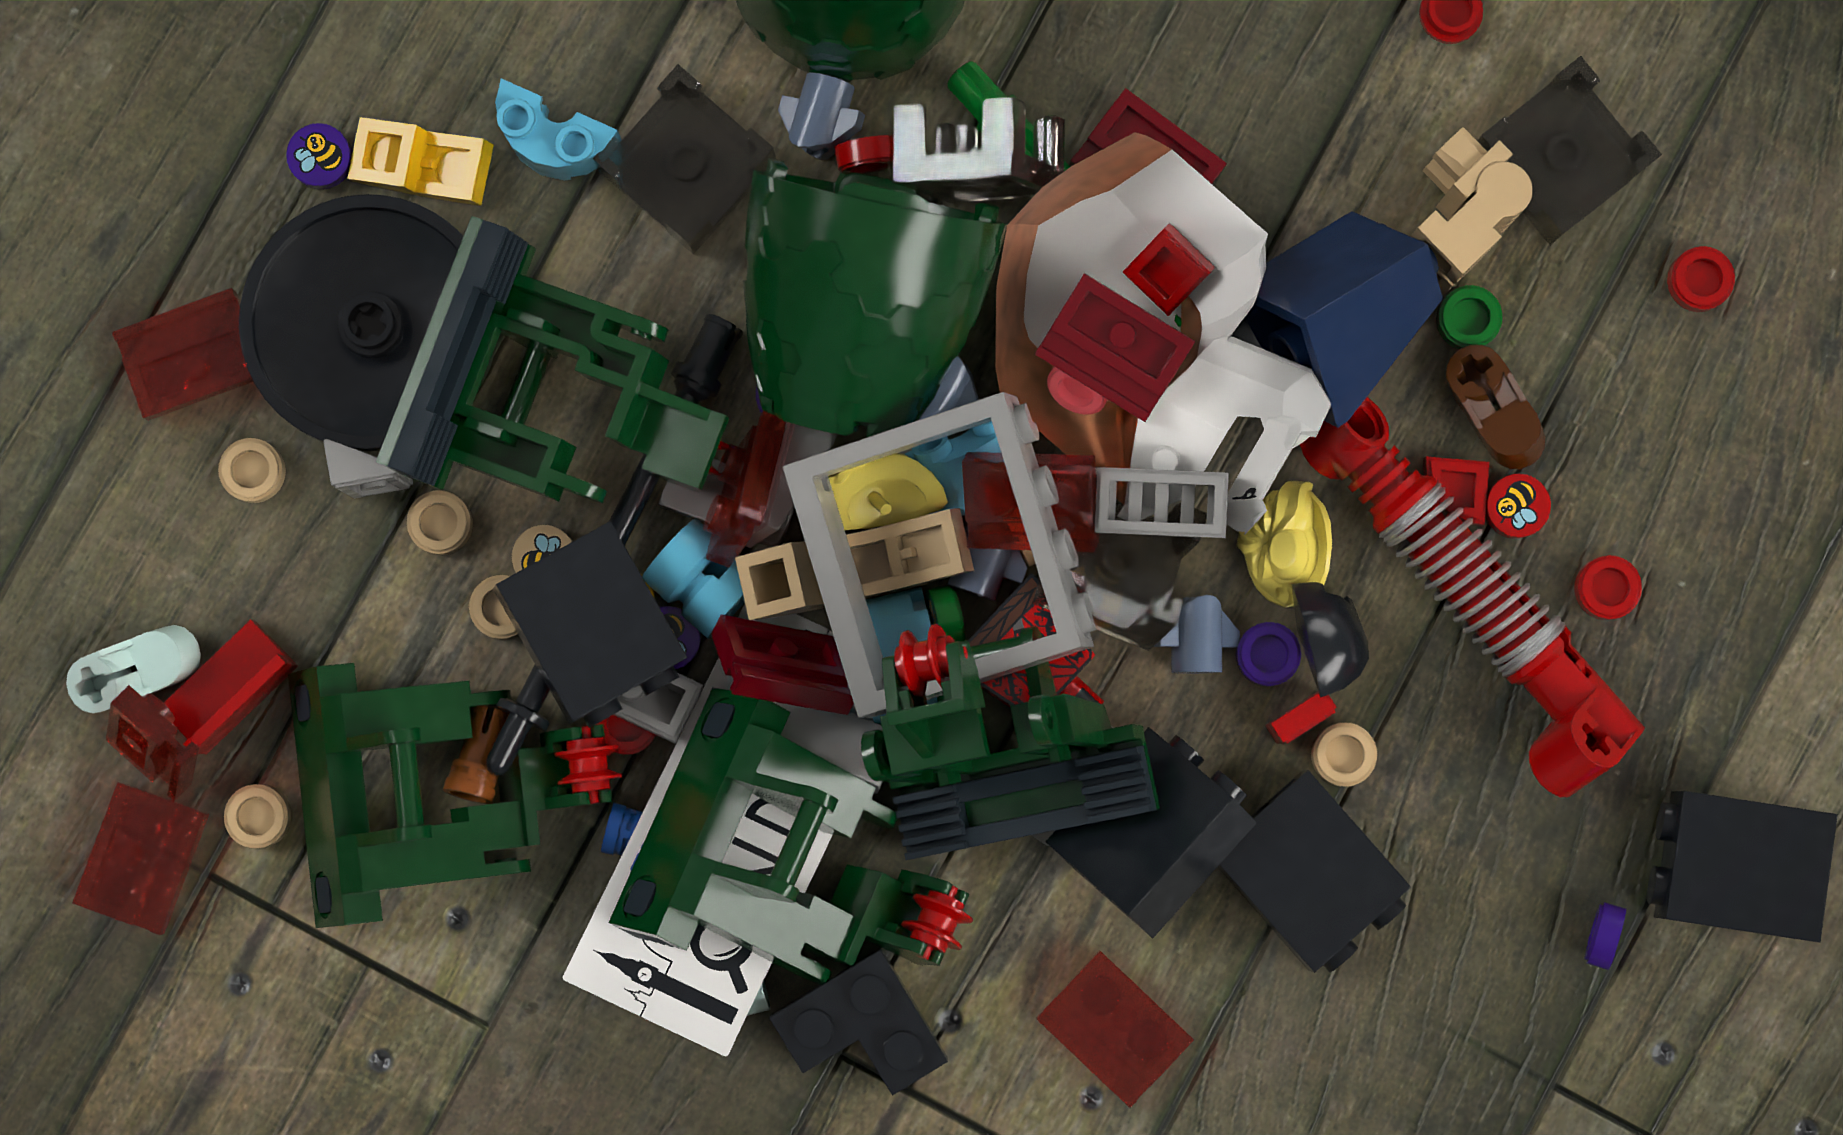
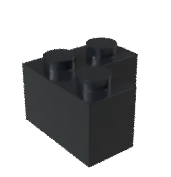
M882 948L854 963V966H850L831 977L827 983L818 985L769 1017L802 1073H805L859 1040L892 1096L948 1062V1056Z

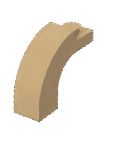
M960 508L947 509L846 535L865 599L927 585L928 582L974 571ZM805 541L790 542L735 557L749 621L825 608Z

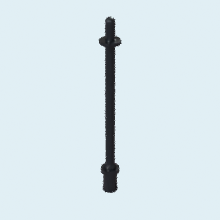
M713 314L706 315L704 318L705 322L685 361L676 362L671 372L675 378L676 392L674 395L697 405L700 401L708 399L709 396H717L722 386L718 378L738 339H741L743 331L736 328V325ZM644 454L609 520L624 546L660 479L642 469L646 458ZM536 665L532 668L516 701L500 698L496 705L509 715L486 758V769L492 775L501 776L510 769L532 726L546 731L550 725V722L539 714L550 690Z

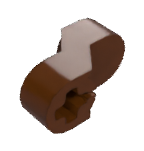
M1469 345L1459 349L1449 360L1446 378L1455 401L1467 416L1480 441L1492 458L1501 466L1509 469H1523L1534 464L1541 457L1545 449V434L1537 413L1527 401L1513 374L1492 348L1483 345ZM1496 403L1499 410L1495 411L1492 404Z

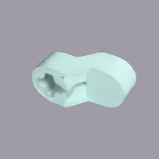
M177 625L165 626L143 633L129 640L96 651L73 663L67 674L66 685L68 694L76 706L89 713L103 712L121 706L191 677L200 664L201 653L199 644L191 632ZM136 666L137 671L132 673L130 667Z

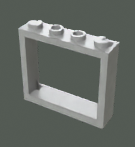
M1001 392L783 466L858 718L876 717L887 713L882 671L883 655L828 476L991 421L1057 633L975 659L980 683L1094 647L1090 634L1091 631L1096 630L1091 613L1094 611V608L1086 592L1078 594L1071 573V568L1078 566L1075 546L1067 529L1058 530L1051 505L1059 502L1057 488L1049 468L1046 465L1042 467L1038 465L1031 443L1039 440L1037 423L1032 421L1027 403L1020 405L1017 396ZM936 680L927 683L926 699L929 700L943 695L942 688Z

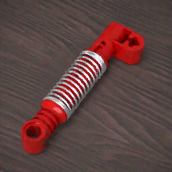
M1366 397L1348 422L1338 428L1323 421L1317 436H1310L1300 444L1302 453L1310 466L1319 474L1329 479H1340L1342 481L1348 476L1352 480L1347 486L1348 489L1353 493L1359 488L1363 493L1358 497V500L1362 504L1370 500L1373 504L1368 511L1374 517L1373 529L1379 534V538H1384L1383 542H1386L1388 547L1403 541L1396 551V557L1409 556L1406 561V568L1418 566L1415 578H1428L1425 582V590L1437 588L1434 599L1436 601L1447 599L1444 604V611L1456 609L1453 621H1466L1463 625V633L1475 631L1472 638L1473 644L1485 642L1482 647V654L1495 653L1491 663L1492 665H1499L1498 672H1502V676L1506 677L1511 684L1523 685L1553 719L1529 750V764L1538 782L1547 791L1558 797H1570L1618 764L1643 733L1645 726L1571 644V631L1566 627L1565 622H1561L1559 616L1554 615L1549 619L1545 615L1549 611V605L1539 608L1535 604L1540 599V594H1534L1532 597L1527 595L1526 592L1530 589V583L1519 586L1516 581L1520 578L1521 572H1516L1511 576L1507 572L1511 567V562L1506 561L1501 565L1497 561L1501 556V551H1496L1493 554L1488 551V548L1492 545V540H1487L1482 544L1478 539L1482 535V529H1477L1472 533L1468 528L1473 523V518H1468L1463 522L1458 517L1463 513V508L1459 507L1446 516L1442 513L1453 502L1454 497H1448L1440 504V498L1445 494V487H1441V483H1438L1433 475H1421L1417 469L1409 473L1406 470L1410 464L1409 460L1406 457L1400 461L1395 458L1400 450L1395 445L1390 449L1386 448L1384 444L1389 440V426L1385 415L1371 399Z

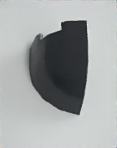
M1318 582L1294 583L1291 585L1297 632L1321 698L1344 689L1361 675L1369 660L1368 640L1352 599L1348 596L1343 599L1341 596L1327 593L1323 584Z

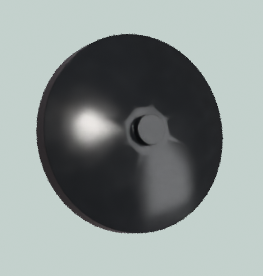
M373 194L335 198L302 212L286 223L266 243L257 256L248 274L240 303L239 334L242 352L248 371L264 399L288 423L320 442L324 443V439H329L359 451H380L462 242L463 235L444 218L419 204L401 198ZM495 345L494 351H493V353H492V356H491V358H490V361H489V363H488L487 369H486V371H485V374H484V376H483V379H482V382H481V384H480V387H479L478 391H479L480 388L482 387V385H483V383H484V381H485V379H486V377H487V375H488V373H489V370H490V367H491V364H492V361H493V358H494L496 345Z

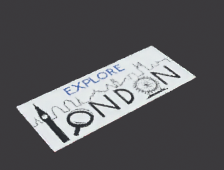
M744 604L738 618L749 620L746 605ZM797 614L753 620L833 636L831 630ZM718 658L563 975V980L718 1054L728 1056L772 962L699 924L687 951L676 947L662 945L658 942L655 943L650 940L636 938L608 923L712 687L730 690L734 681L732 676L725 675L720 658ZM853 705L850 712L857 715L855 705ZM863 717L874 722L873 717ZM752 794L722 863L770 876L795 817ZM818 830L794 886L800 890L799 892H806L833 834L823 833Z

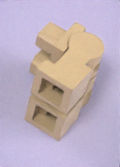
M1464 127L1434 154L1431 162L1423 169V172L1445 194L1436 208L1448 221L1435 210L1410 236L1427 243L1434 252L1439 266L1436 275L1443 296L1502 237L1500 234L1524 211L1532 198V183L1528 174L1518 165L1507 162L1513 153L1500 140L1487 152Z

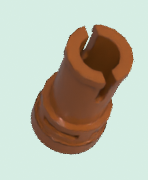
M488 706L471 708L470 719L473 738L464 739L459 758L453 760L449 776L446 777L443 791L449 795L480 804H492L494 800L498 776L492 775L486 769V758L509 715L504 711L494 708L488 732L484 734L489 718Z

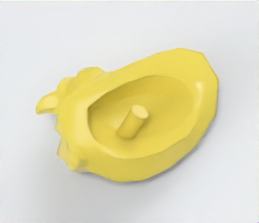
M895 453L828 476L845 531L882 527L940 511L948 503L944 487L935 475L921 463L905 454Z
M1288 481L1280 490L1271 491L1263 499L1267 509L1266 513L1246 534L1239 531L1237 547L1245 556L1249 575L1256 589L1268 601L1283 608L1294 607L1291 584L1318 582L1324 586L1330 568L1332 550L1331 522L1325 505L1312 492L1313 484L1310 482Z

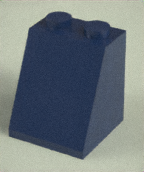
M1351 211L1266 262V270L1258 296L1244 319L1250 326L1262 349L1312 369L1331 402L1324 421L1338 428L1348 422L1442 301L1443 297L1436 275L1439 268L1438 261L1432 249L1422 240H1417Z

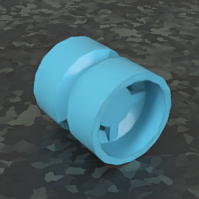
M695 518L682 528L663 548L646 569L642 578L668 603L680 600L683 603L681 615L709 639L712 637L711 633L720 615L733 616L745 601L735 557H738V555L725 557L721 553L723 542Z

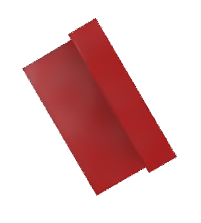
M250 619L158 709L187 738L183 745L191 753L207 755L280 685L298 665L256 621Z

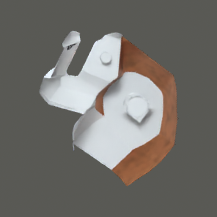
M1134 132L1071 166L1043 186L1007 225L996 290L995 367L1000 393L1005 392L1017 396L1020 405L1027 403L1031 419L1037 423L1038 431L1096 481L1097 467L1204 472L1237 416L1261 418L1264 431L1228 492L1227 525L1236 531L1245 532L1246 534L1266 513L1267 509L1263 499L1291 450L1310 436H1317L1331 406L1329 398L1311 368L1231 336L1253 307L1258 296L1266 270L1265 244L1268 233L1176 152L1146 135ZM1170 223L1216 268L1167 316L1123 271ZM1084 273L1195 340L1194 345L1146 422L1110 400L1097 413H1074L1062 407L1049 392L1047 377L1053 365L1035 355V352ZM1176 314L1182 319L1181 327H1178L1174 321ZM1117 481L1116 498L1123 504L1118 517L1128 521L1130 482ZM1143 483L1141 520L1154 515L1156 483ZM1169 484L1168 507L1172 503L1181 500L1182 484Z

